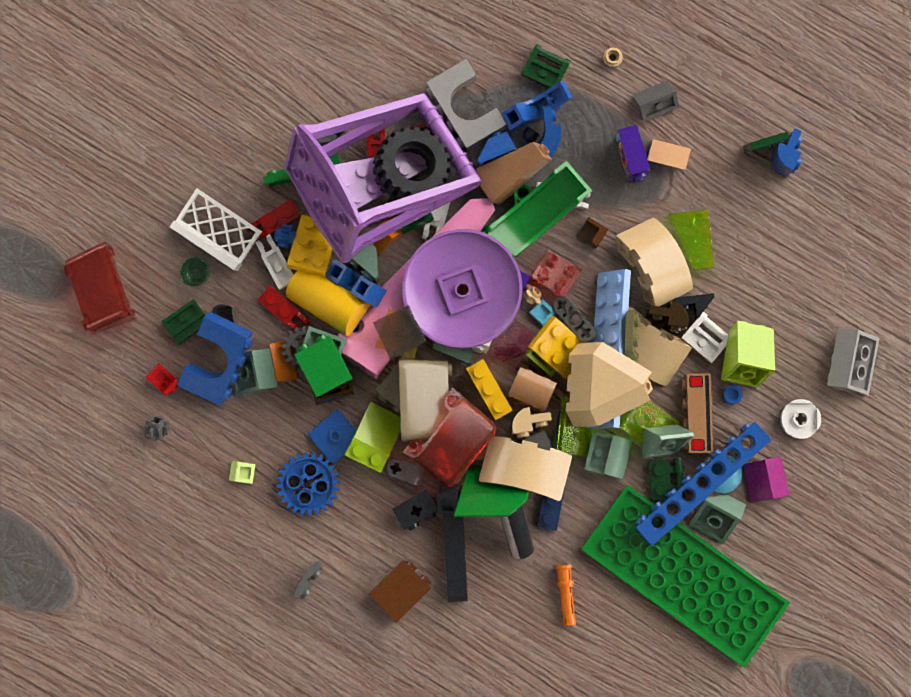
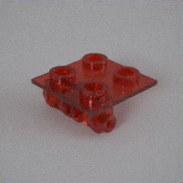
M548 250L531 278L534 280V283L537 282L544 286V289L547 287L549 292L553 291L559 297L565 298L582 270Z

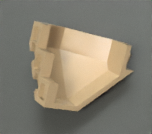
M603 342L578 343L569 354L568 363L572 364L571 375H568L567 381L570 403H566V412L573 427L600 426L651 401L648 394L653 388L648 377L652 372Z

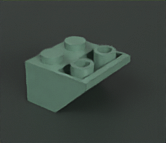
M371 244L360 250L349 260L348 264L355 270L361 269L364 277L378 283L380 281L378 253L376 247Z

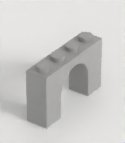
M467 59L426 82L427 89L425 90L431 100L434 98L436 101L438 113L445 116L447 128L450 132H455L457 136L456 142L461 149L464 147L466 152L491 138L492 134L505 130L507 126L497 108L475 120H464L453 112L451 100L454 94L476 80V73Z

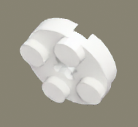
M798 399L784 406L780 415V423L785 434L792 438L805 439L812 436L819 429L821 414L818 408L810 401ZM799 414L806 418L802 425H799L798 421L795 420Z

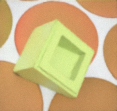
M232 461L229 481L252 484L255 464Z

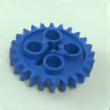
M305 452L304 458L298 453L297 460L290 457L291 464L289 465L284 462L283 464L286 469H279V472L283 474L282 477H276L277 480L281 481V484L276 485V487L282 489L277 495H284L281 503L288 502L287 509L293 506V513L301 510V516H304L306 511H308L309 516H312L313 510L319 515L320 508L327 511L326 504L333 505L330 499L338 498L334 491H340L339 488L335 487V484L341 483V481L335 480L339 473L332 472L336 466L332 465L329 467L330 460L327 459L323 462V455H320L317 459L315 452L312 453L311 457ZM309 465L316 467V473L312 476L306 473V468ZM320 473H323V477L311 484V489L306 487L298 494H293L294 491L306 484V479L311 481ZM293 476H297L300 480L297 487L290 485V478ZM320 481L327 483L325 492H319L317 489V484ZM304 492H308L311 496V500L306 504L301 501V495Z

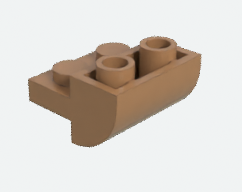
M520 367L507 400L525 408L530 407V410L536 413H544L557 383L549 378L539 376L531 370Z

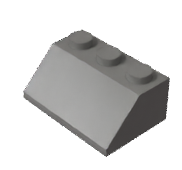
M838 328L827 386L869 396L879 338L858 329Z

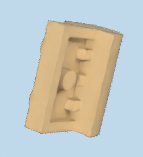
M530 407L522 409L517 413L512 422V436L516 435L517 438L529 437V433L533 432L532 425L534 424L535 428L546 427L548 422L552 420L551 412L531 415Z

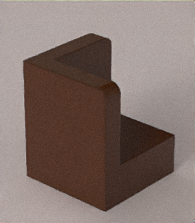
M588 217L578 233V237L597 248L606 235L608 228Z

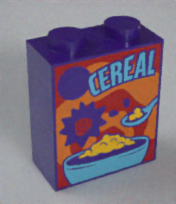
M633 125L619 129L615 136V141L627 182L633 181L634 184L642 182L647 177L650 167L638 126Z

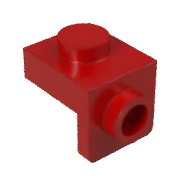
M159 362L145 376L165 396L168 393H173L179 382Z

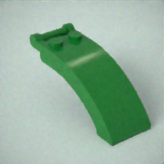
M566 161L518 204L491 224L483 233L501 242L515 259L570 213L592 190Z

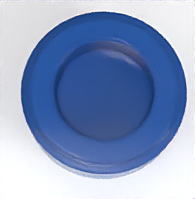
M729 385L722 392L724 402L729 405L739 403L743 396L742 390L736 385Z

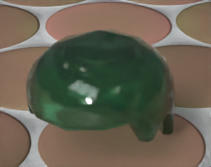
M200 257L188 258L183 263L180 271L183 283L196 287L207 282L210 277L208 263Z

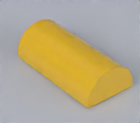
M302 271L295 272L286 290V296L290 301L347 337H350L370 307V304L326 276Z

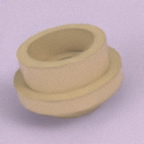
M609 48L603 55L604 63L609 67H617L623 59L621 51L617 48ZM614 55L616 60L611 61L609 56Z

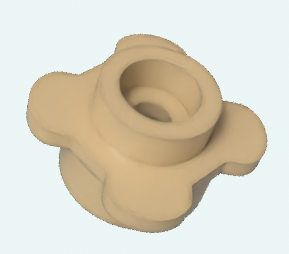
M527 284V290L523 292L525 300L530 304H540L541 292L538 288Z

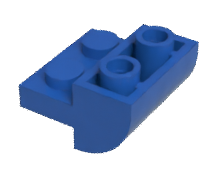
M796 128L789 134L790 139L786 140L785 144L779 143L771 155L774 169L786 178L790 173L794 174L802 161L799 158L801 152L796 150L803 139L800 137L802 131Z

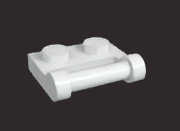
M703 312L681 339L709 363H712L727 346L728 334L707 318L708 315ZM701 323L721 338L722 342L719 344L703 331L699 325Z

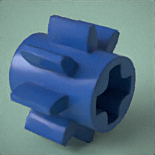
M283 224L282 228L277 227L274 241L279 242V247L288 249L289 245H293L297 231H293L292 225Z

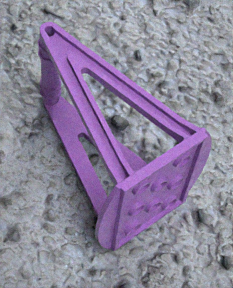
M425 93L323 123L299 124L297 127H294L284 169L295 185L314 223L335 251L342 264L349 262L363 248L475 189L482 183V180L473 168V163L469 162L467 154L462 151L445 125L443 116L438 114V108L433 106ZM419 111L421 114L420 118L426 122V127L431 130L433 135H437L440 138L438 140L440 144L444 143L447 147L444 151L450 155V164L454 166L456 174L460 175L462 179L358 213L345 183L329 157ZM356 128L322 147L316 140ZM402 213L358 237L360 230L370 223Z

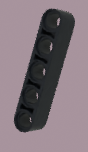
M443 514L448 602L468 601L464 518Z

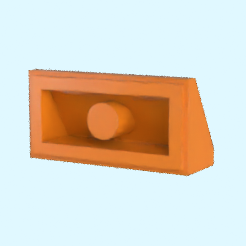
M286 341L269 344L278 383L298 379L296 367L291 366L292 361L285 362L284 360L287 358V355H281L285 348L280 347V345L285 344Z

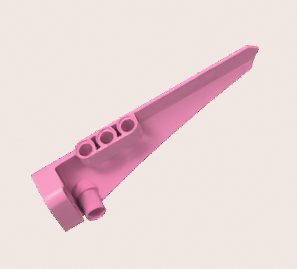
M489 198L470 199L434 236L456 229L481 231L495 211L493 203ZM410 259L382 286L387 292L377 308L370 305L358 323L359 330L352 332L350 337L341 332L337 335L346 339L341 356L375 379L378 378L397 348L404 342L415 326L406 311L402 294L403 277Z

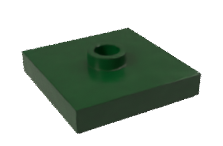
M783 132L743 145L744 153L761 148L763 152L774 148L773 144L788 140L790 137L788 132Z

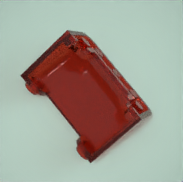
M107 242L98 244L65 260L66 265H63L66 276H70L84 318L82 320L84 330H89L91 334H96L137 319L135 311L131 309L130 301L124 291L115 264L116 260L112 257L115 256L113 247Z
M453 388L444 399V406L450 412L426 443L419 439L413 440L403 451L421 468L448 487L455 485L494 436L497 429L496 424Z

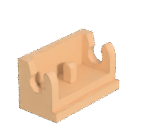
M652 139L647 160L686 170L691 149Z

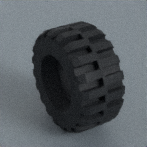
M403 127L400 131H393L390 136L384 139L373 160V174L377 175L375 178L376 184L382 186L380 191L383 194L388 193L390 200H399L444 185L447 182L451 170V164L448 161L451 158L449 153L444 151L447 148L445 144L438 142L440 138L437 135L431 136L429 134L430 131L426 129L420 131V127H413L412 130H409V127ZM402 152H412L421 155L425 159L428 168L427 178L422 181H412L403 177L396 168V155Z

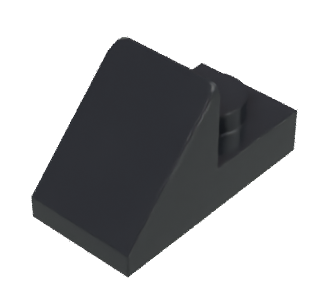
M714 293L678 297L674 298L673 301L682 305L685 310H689L693 306L696 321L715 296Z

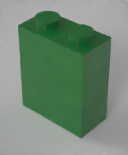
M325 334L314 339L315 344L311 346L305 344L297 348L298 353L294 354L316 397L353 379L332 337H326Z

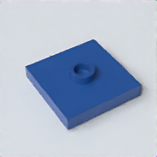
M337 409L308 435L331 463L335 464L344 456L356 430Z

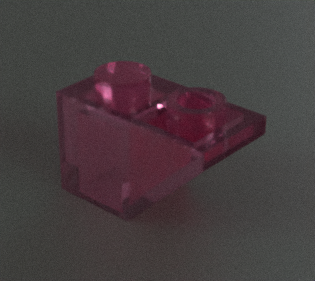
M515 320L491 348V351L503 362L524 355L529 349L528 345L536 335L526 326Z

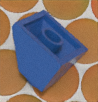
M499 131L491 135L478 158V168L516 150L507 132L502 133Z

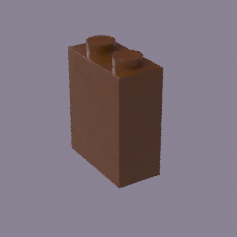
M402 560L369 593L396 623L431 589L429 586L431 582L424 575L420 577L415 572L417 567L410 560L407 562Z

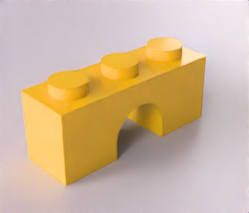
M484 359L466 368V372L479 391L494 421L503 418L513 411Z

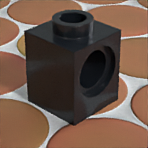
M440 484L437 495L438 514H455L460 497V484Z

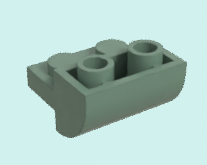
M594 431L584 470L623 480L632 441L619 436Z

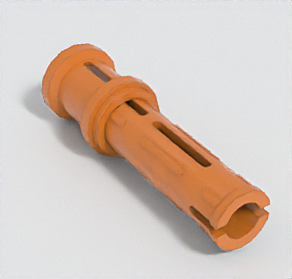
M572 564L555 565L554 568L557 570L558 577L556 586L560 589L563 626L575 625L572 595L574 581L571 577Z

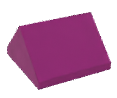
M781 457L745 463L742 466L750 503L789 496Z

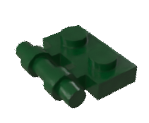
M682 458L674 459L675 467H669L668 459L648 461L652 501L667 499L665 495L673 488L677 490L682 486L680 482L684 479L683 472H685V466H682ZM670 473H675L676 485H671ZM685 490L682 492V498H686Z

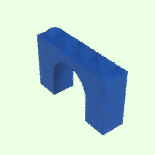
M209 312L203 318L197 335L218 344L225 351L228 361L227 368L224 372L212 373L189 363L184 368L177 386L219 406L225 400L228 401L233 392L230 388L239 377L237 371L246 360L244 356L245 351L249 350L253 340L251 336L253 332Z

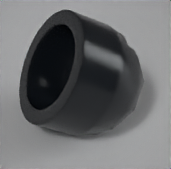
M529 126L523 131V138L527 142H534L540 135Z

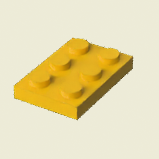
M301 215L288 258L287 268L325 277L333 249L310 216Z
M552 315L528 347L568 381V375H571L572 364L568 363L569 354L578 343L584 342Z

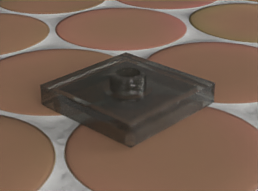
M409 305L373 322L390 359L427 342Z

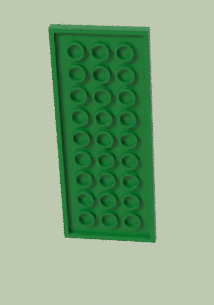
M626 485L581 550L745 668L790 602L681 523H677L653 546H650L634 527L638 525L636 521L643 514L648 516L652 512L650 508L654 504ZM653 517L652 525L655 528L660 527L662 524L660 517Z

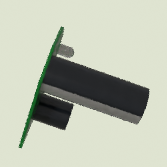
M469 466L454 517H500L511 555L516 559L529 557L534 551V546L522 505L527 502L529 491L506 485L482 483L479 481L482 466Z

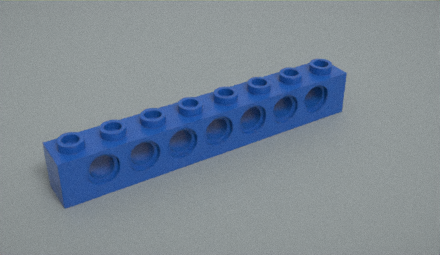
M756 422L752 424L746 423L740 429L741 434L737 437L734 435L725 442L727 446L724 449L720 450L718 448L710 455L712 459L707 464L702 462L695 468L697 472L692 477L688 475L680 482L682 484L681 487L677 490L675 488L670 490L665 495L667 499L664 502L658 501L650 508L652 512L648 516L643 514L636 521L638 525L634 528L650 546H653L771 441L770 437ZM743 438L750 440V447L748 449L741 445ZM728 451H733L736 455L733 462H730L726 457ZM713 464H718L721 467L720 474H713L711 470ZM699 477H703L706 480L704 488L697 486L696 481ZM684 490H688L691 493L689 501L682 499L681 495ZM669 503L675 504L677 508L673 515L667 512V505ZM655 516L660 517L662 521L661 526L658 528L652 525V519Z

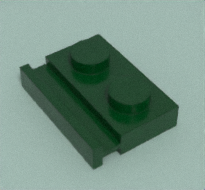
M192 299L161 322L177 345H180L199 331L203 318L206 315L195 299Z

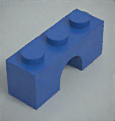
M336 259L325 275L336 284L346 288L352 294L376 308L387 290Z

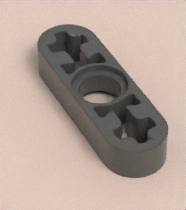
M564 296L556 298L553 308L581 341L584 343L594 342L597 338V331L568 298ZM562 302L566 303L565 307L570 310L568 313L561 308L560 304ZM573 315H579L580 321L576 325H572L570 322ZM584 327L590 331V337H586L580 328Z

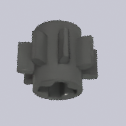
M162 416L150 417L149 421L146 420V425L144 426L145 434H150V438L153 440L163 439L165 435H168V430H170L169 421L164 422Z

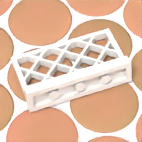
M196 188L176 221H173L170 225V228L235 271L240 269L241 263L262 233L261 230L198 188ZM198 195L205 198V207L196 208L195 199ZM219 207L222 217L212 219L210 208ZM207 209L209 220L199 222L197 211ZM193 212L195 223L187 224L182 220L186 213ZM234 217L237 219L238 228L228 230L226 219ZM223 220L225 231L215 233L213 222ZM210 223L211 234L203 235L199 225ZM250 228L256 232L252 239L244 241L243 229ZM239 231L241 242L231 243L229 232ZM226 233L228 244L218 245L215 235ZM242 244L243 253L238 258L233 255L231 246Z

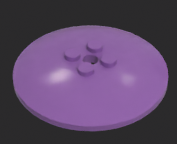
M469 229L450 230L427 240L411 257L403 277V301L413 324L429 339L452 348L477 347L497 338L514 320L522 299L521 273L510 251L494 237ZM460 285L468 287L469 290L466 295H459L457 293V288Z

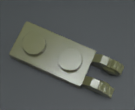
M629 310L626 312L624 351L626 357L638 363L639 354L635 351V347L639 345V335H636V327H639L640 315H637V310Z

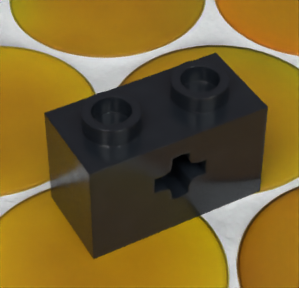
M426 489L392 510L404 530L408 528L411 531L420 526L418 522L425 518L426 521H429L436 517L438 508ZM412 507L422 508L419 517L417 515L412 516Z

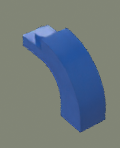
M560 81L539 96L526 102L516 103L501 114L509 129L515 130L543 119L541 106L550 105L551 110L557 111L573 97L566 83Z
M550 105L541 106L544 132L537 143L544 144L550 152L548 155L552 157L560 143L561 125L559 123L553 124L556 121L555 110H551Z

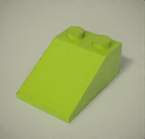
M370 402L344 455L381 473L401 431L400 416Z

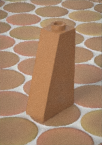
M532 142L474 170L482 180L480 186L492 203L501 205L552 159L548 155L550 152L544 144Z

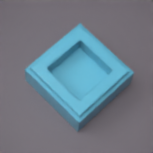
M542 299L541 303L537 304L529 314L543 327L549 318L556 314V311Z

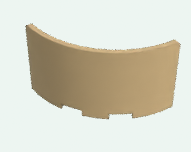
M651 218L616 235L617 252L627 260L632 268L636 267L640 276L637 278L642 289L643 298L647 303L659 307L693 289L691 274L681 249L673 236L657 219Z
M628 306V311L635 310L634 308ZM637 312V315H640L639 327H636V335H639V345L635 347V351L639 354L637 362L652 372L648 377L650 380L667 386L692 347L681 338L662 328L660 330L651 325L652 322Z
M490 436L479 481L482 483L511 486L560 501L572 456L554 448H550V450L538 448L537 443L525 440L520 444L512 441L511 438Z

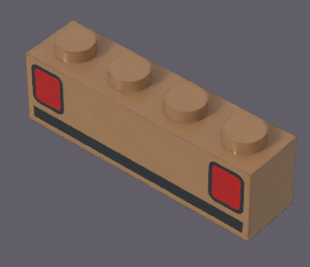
M711 373L684 375L685 379L681 380V388L685 390V398H682V410L686 411V418H683L682 426L692 431L694 437L683 449L687 450V454L713 453Z

